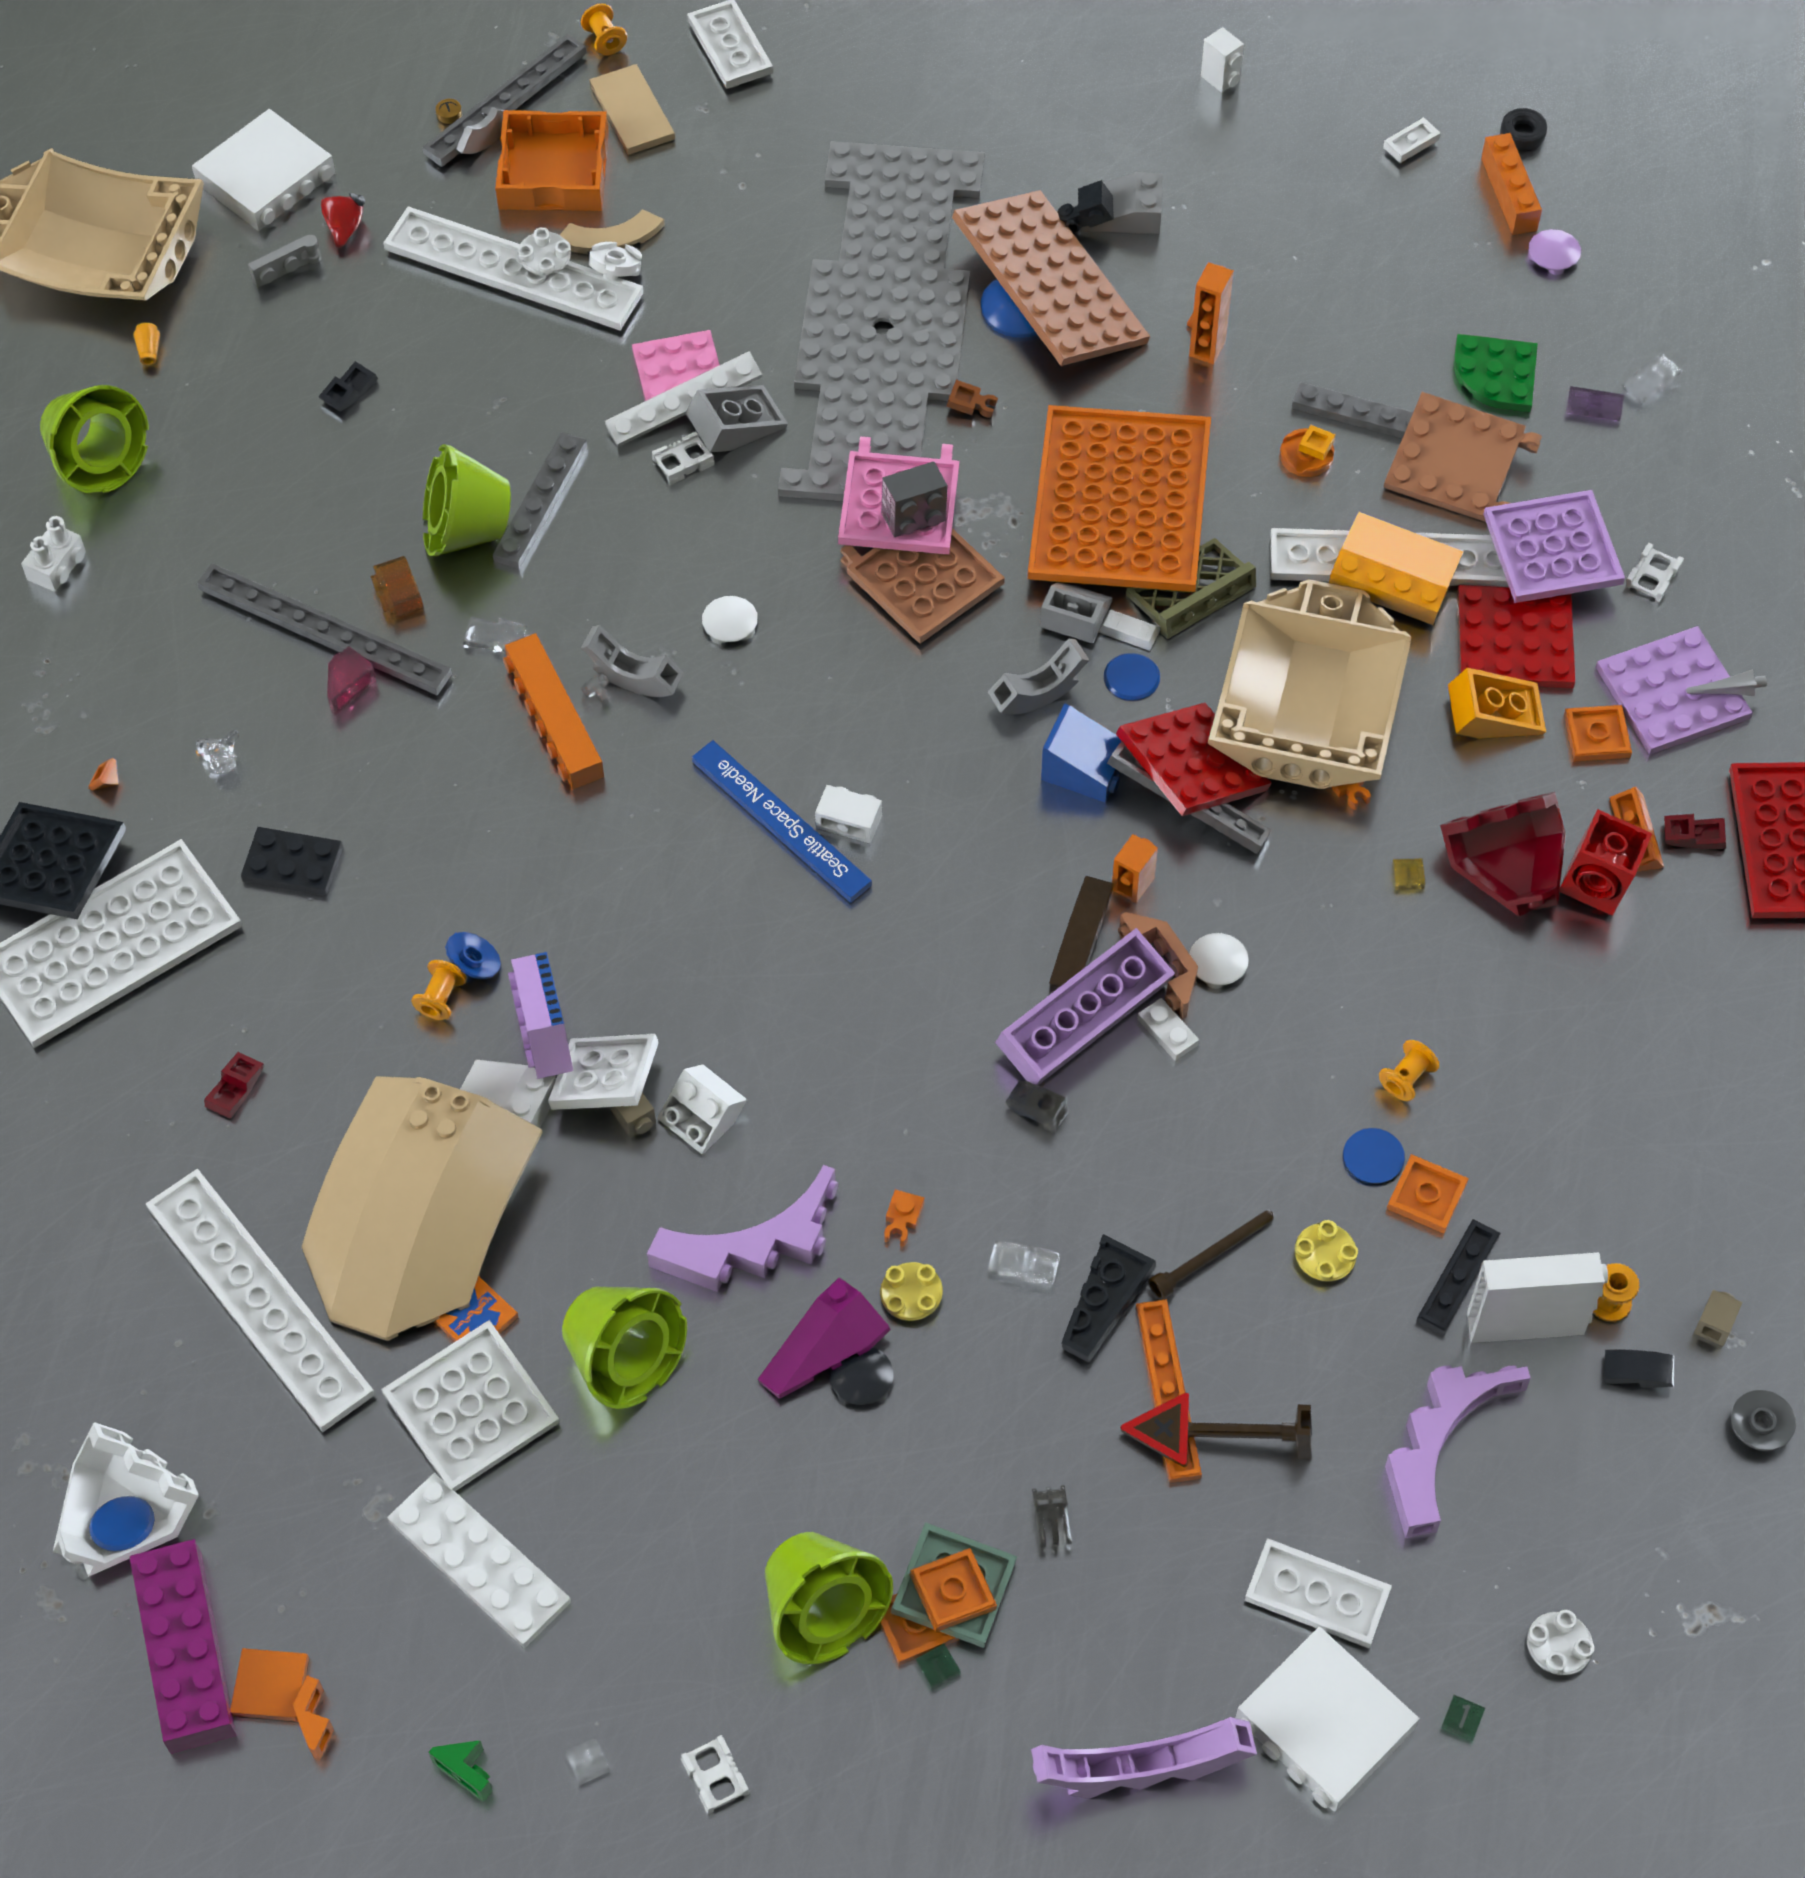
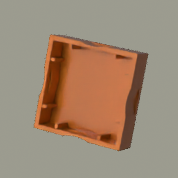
M504 110L501 130L502 152L498 160L495 186L498 209L602 211L609 139L607 111L550 113L543 111Z

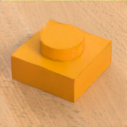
M1310 425L1299 444L1298 451L1324 460L1335 441L1336 434Z

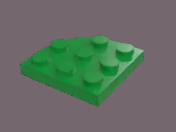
M1457 334L1454 354L1456 378L1461 387L1464 385L1473 393L1474 399L1485 405L1499 409L1531 413L1538 343Z

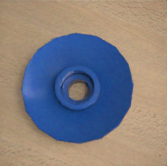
M458 932L448 938L445 946L447 956L452 964L459 967L461 972L479 979L492 978L498 973L501 966L500 957L487 940L468 932Z

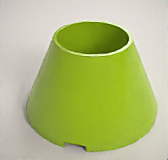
M98 385L64 394L52 400L42 414L40 432L53 466L61 479L78 491L90 494V492L102 491L106 493L117 489L136 473L147 452L148 446L145 445L146 430H149L146 413L139 401L121 388L110 385ZM90 419L89 431L84 440L77 445L79 432L85 422Z
M442 444L438 448V451H442L440 457H433L423 503L422 520L428 521V533H423V541L426 552L430 556H440L500 539L505 532L510 512L511 491L509 481L455 447Z
M593 1287L581 1293L570 1305L563 1320V1340L590 1393L597 1401L615 1409L635 1406L647 1399L645 1395L656 1385L662 1387L671 1376L680 1360L687 1336V1318L682 1315L680 1308L682 1304L674 1295L659 1288Z
M815 1532L800 1533L784 1541L772 1553L765 1568V1580L775 1641L785 1656L802 1664L823 1663L848 1653L849 1651L846 1647L861 1636L866 1639L877 1628L889 1608L893 1595V1579L881 1559L873 1554Z

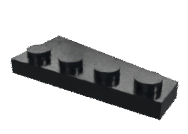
M1105 1234L1101 1237L1098 1253L1093 1258L1090 1266L1091 1271L1086 1283L1083 1284L1077 1308H1074L1061 1342L1064 1350L1087 1362H1090L1157 1267L1156 1260Z

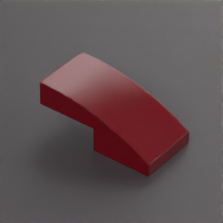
M1694 814L1664 816L1666 844L1693 849H1726L1725 818L1695 820Z
M237 1052L222 1069L221 1080L204 1099L205 1107L231 1119L254 1087L264 1068V1063Z

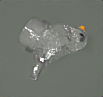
M233 730L221 739L201 738L197 740L196 754H201L204 761L210 763V767L214 769L216 774H225L236 768V755L233 753V747L239 737L238 731Z

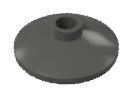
M1753 1390L1743 1394L1735 1402L1731 1411V1425L1737 1437L1747 1446L1760 1451H1773L1782 1448L1791 1440L1796 1429V1417L1790 1404L1780 1395L1767 1390ZM1762 1421L1765 1423L1766 1428H1760L1756 1425V1422Z

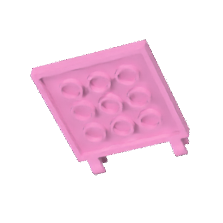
M860 436L858 451H850L838 544L949 555L960 461L952 460L953 445L942 444L940 459L870 453L871 437ZM934 461L948 485L946 521L936 526H928L916 530L911 534L894 537L881 513L882 478Z

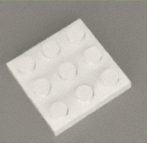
M656 1034L570 1039L568 1046L573 1071L557 1075L548 1100L551 1109L638 1105L659 1043Z

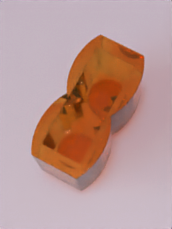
M405 556L373 566L375 575L370 577L375 591L381 590L382 596L378 598L383 612L389 611L391 618L394 619L424 609L420 592Z

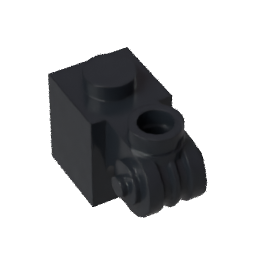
M1102 180L1078 188V205L1075 207L1069 203L1062 205L1057 211L1059 219L1065 223V227H1069L1073 234L1079 232L1080 228L1087 225L1092 228L1114 220L1113 195Z

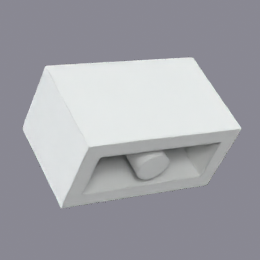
M1223 27L1204 39L1201 77L1221 93L1230 87L1236 86L1241 79L1244 43Z
M826 785L815 811L816 828L871 844L882 817V800L876 799L872 795H861L851 792L844 787Z

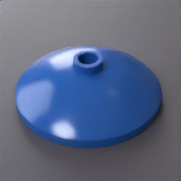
M997 279L992 281L986 287L981 297V314L985 322L998 333L1010 337L1025 338L1038 335Z

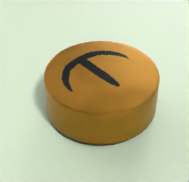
M444 99L436 105V116L442 123L452 124L462 117L461 105L455 99Z

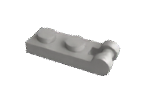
M306 235L249 263L252 282L259 288L289 272L295 271L303 265L320 262L322 257L318 249L317 237L315 235Z

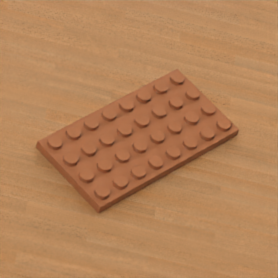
M1041 190L954 210L952 219L1060 366L1148 343L1150 338L1148 332L1069 227H1065V223L1059 219L1057 211Z

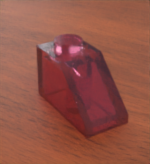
M350 646L337 653L328 663L327 698L331 713L337 715L376 682L373 664Z

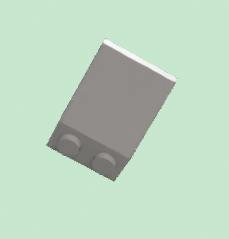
M1135 172L1103 182L1113 195L1114 220L1092 228L1088 225L1081 228V231L1160 234L1162 173Z
M764 385L697 390L685 412L709 452L734 450L782 430L788 425Z

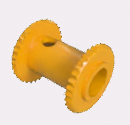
M600 3L589 7L583 13L581 26L586 32H594L597 36L594 45L599 54L612 55L619 52L625 46L628 38L627 32L622 27L620 28V26H613L611 22L612 18H614L613 9L607 4ZM613 39L611 43H607L608 40Z
M432 960L428 963L427 970L433 976L424 994L413 995L411 1002L414 1008L423 1015L437 1020H445L451 1015V1010L446 1005V1002L454 985L461 986L465 984L467 977L465 973L461 972L459 967L450 962Z
M1407 1040L1403 1044L1406 1056L1394 1070L1383 1068L1379 1072V1080L1382 1086L1390 1094L1403 1101L1413 1100L1416 1094L1412 1085L1424 1071L1432 1073L1439 1069V1061L1434 1052L1416 1040Z
M1621 1263L1607 1264L1608 1282L1603 1285L1602 1297L1598 1298L1597 1310H1594L1593 1314L1603 1321L1617 1322L1627 1317L1630 1313L1632 1299L1637 1296L1640 1283L1637 1275L1629 1266Z

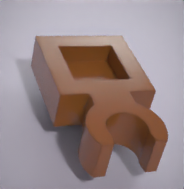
M956 380L948 399L947 407L970 415L973 414L975 409L982 416L991 418L994 409L986 405L995 407L998 398L990 394L980 395L981 388Z

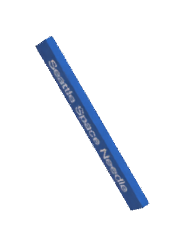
M714 740L692 756V762L850 903L872 886V880Z

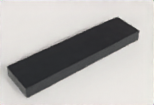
M1472 1219L1419 1313L1416 1322L1445 1336L1476 1281L1483 1261L1488 1259L1501 1234L1500 1232Z

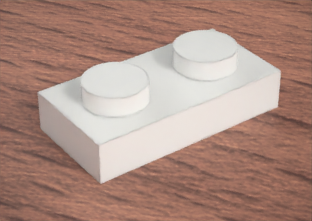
M1423 117L1384 140L1383 148L1401 163L1439 141L1441 133Z
M1162 998L1138 1013L1137 1020L1174 1061H1177L1199 1045L1198 1037Z

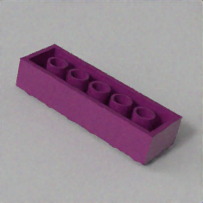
M195 1539L129 1556L165 1746L170 1754L236 1737L237 1734L234 1718L230 1710L231 1703L202 1553Z

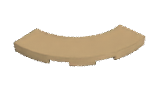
M642 209L630 220L607 228H586L569 223L560 236L570 243L572 252L588 254V252L592 251V247L595 244L601 242H617V247L624 249L625 244L630 246L638 242L642 244L657 234L665 226L663 218Z

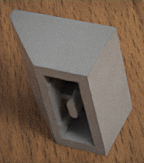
M1057 582L1050 587L1041 607L1040 627L1094 643L1113 598L1065 582Z

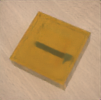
M1423 858L1393 859L1392 868L1395 890L1425 888Z

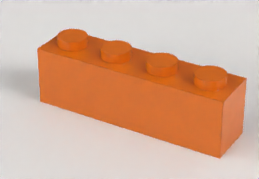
M1511 133L1485 137L1481 159L1511 234L1518 235L1537 231L1542 208Z
M1208 262L1199 278L1195 290L1190 357L1215 364L1226 342L1234 270Z

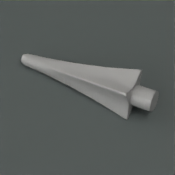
M1752 669L1722 680L1689 687L1686 692L1687 694L1755 696V688L1766 687L1767 680L1766 676L1754 677Z

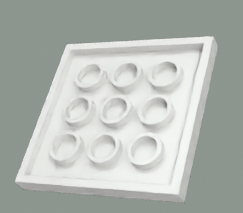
M490 1320L381 1389L391 1407L450 1491H457L560 1423L559 1417Z

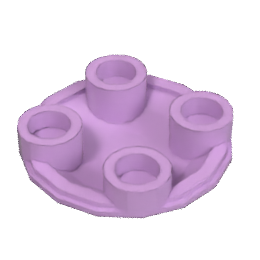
M1550 229L1541 231L1533 236L1529 242L1527 256L1539 266L1548 269L1551 274L1560 275L1564 272V269H1568L1577 263L1581 256V247L1571 234L1562 230Z

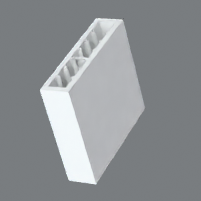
M271 109L262 113L192 165L195 179H202L204 182L203 189L257 231L271 224L274 219L286 210L291 209L294 204L336 174L332 155Z
M1599 1252L1484 1260L1466 1314L1471 1343L1584 1335L1588 1323H1592L1593 1311L1597 1310V1300L1599 1297H1602L1603 1285L1608 1282L1606 1264H1601Z
M1320 1626L1238 1707L1235 1717L1236 1719L1249 1721L1252 1735L1263 1744L1262 1749L1275 1761L1279 1759L1287 1767V1773L1298 1784L1304 1783L1313 1791V1798L1322 1807H1330L1334 1812L1416 1729L1420 1719Z

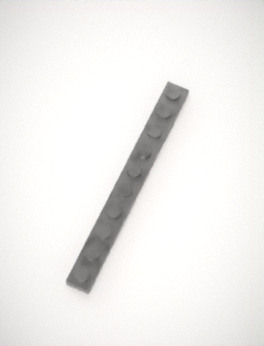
M212 563L197 582L198 589L435 695L439 694L452 675L451 668L216 564Z

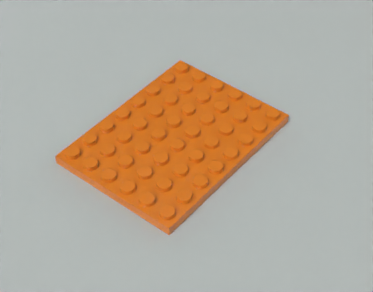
M1048 405L1028 565V579L1196 592L1211 417Z

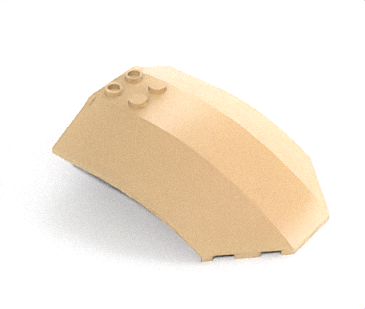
M53 148L45 151L43 157L36 162L30 164L28 160L11 169L12 174L0 180L1 271L20 279L64 292L145 301L168 284L173 283L195 240L204 186L202 179L137 175L98 167L54 152Z
M1308 579L1300 582L1299 587L1287 591L1286 588L1267 594V599L1259 602L1251 600L1243 603L1239 626L1208 744L1247 767L1254 774L1274 780L1318 789L1379 780L1382 774L1412 637L1406 631H1400L1394 625V619L1382 607L1377 609L1370 602V596L1360 589Z
M376 1076L333 1158L315 1203L302 1244V1250L330 1321L388 1341L397 1337V1333L413 1326L419 1328L440 1319L439 1316L447 1312L470 1307L471 1296L496 1228L543 1133L542 1129L485 1097L421 1077Z

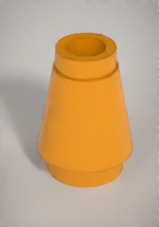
M141 323L136 326V330L133 333L140 362L144 365H152L156 363L160 332L157 330V326L152 323Z

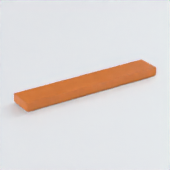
M1167 1299L1136 1303L1135 1307L1155 1408L1186 1393ZM1194 1437L1188 1439L1186 1467H1182L1164 1456L1169 1483L1201 1479L1202 1473Z

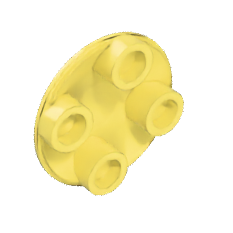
M1324 1220L1321 1223L1307 1227L1300 1233L1295 1244V1257L1301 1269L1312 1278L1320 1281H1336L1348 1275L1353 1269L1358 1255V1248L1352 1237L1331 1220Z
M916 1262L904 1263L888 1268L880 1288V1297L885 1309L892 1316L906 1321L920 1320L932 1314L939 1306L943 1295L942 1282L933 1266Z

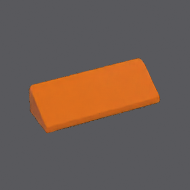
M1635 786L1609 797L1615 817L1653 833L1637 872L1663 868L1664 864L1645 798L1641 791Z

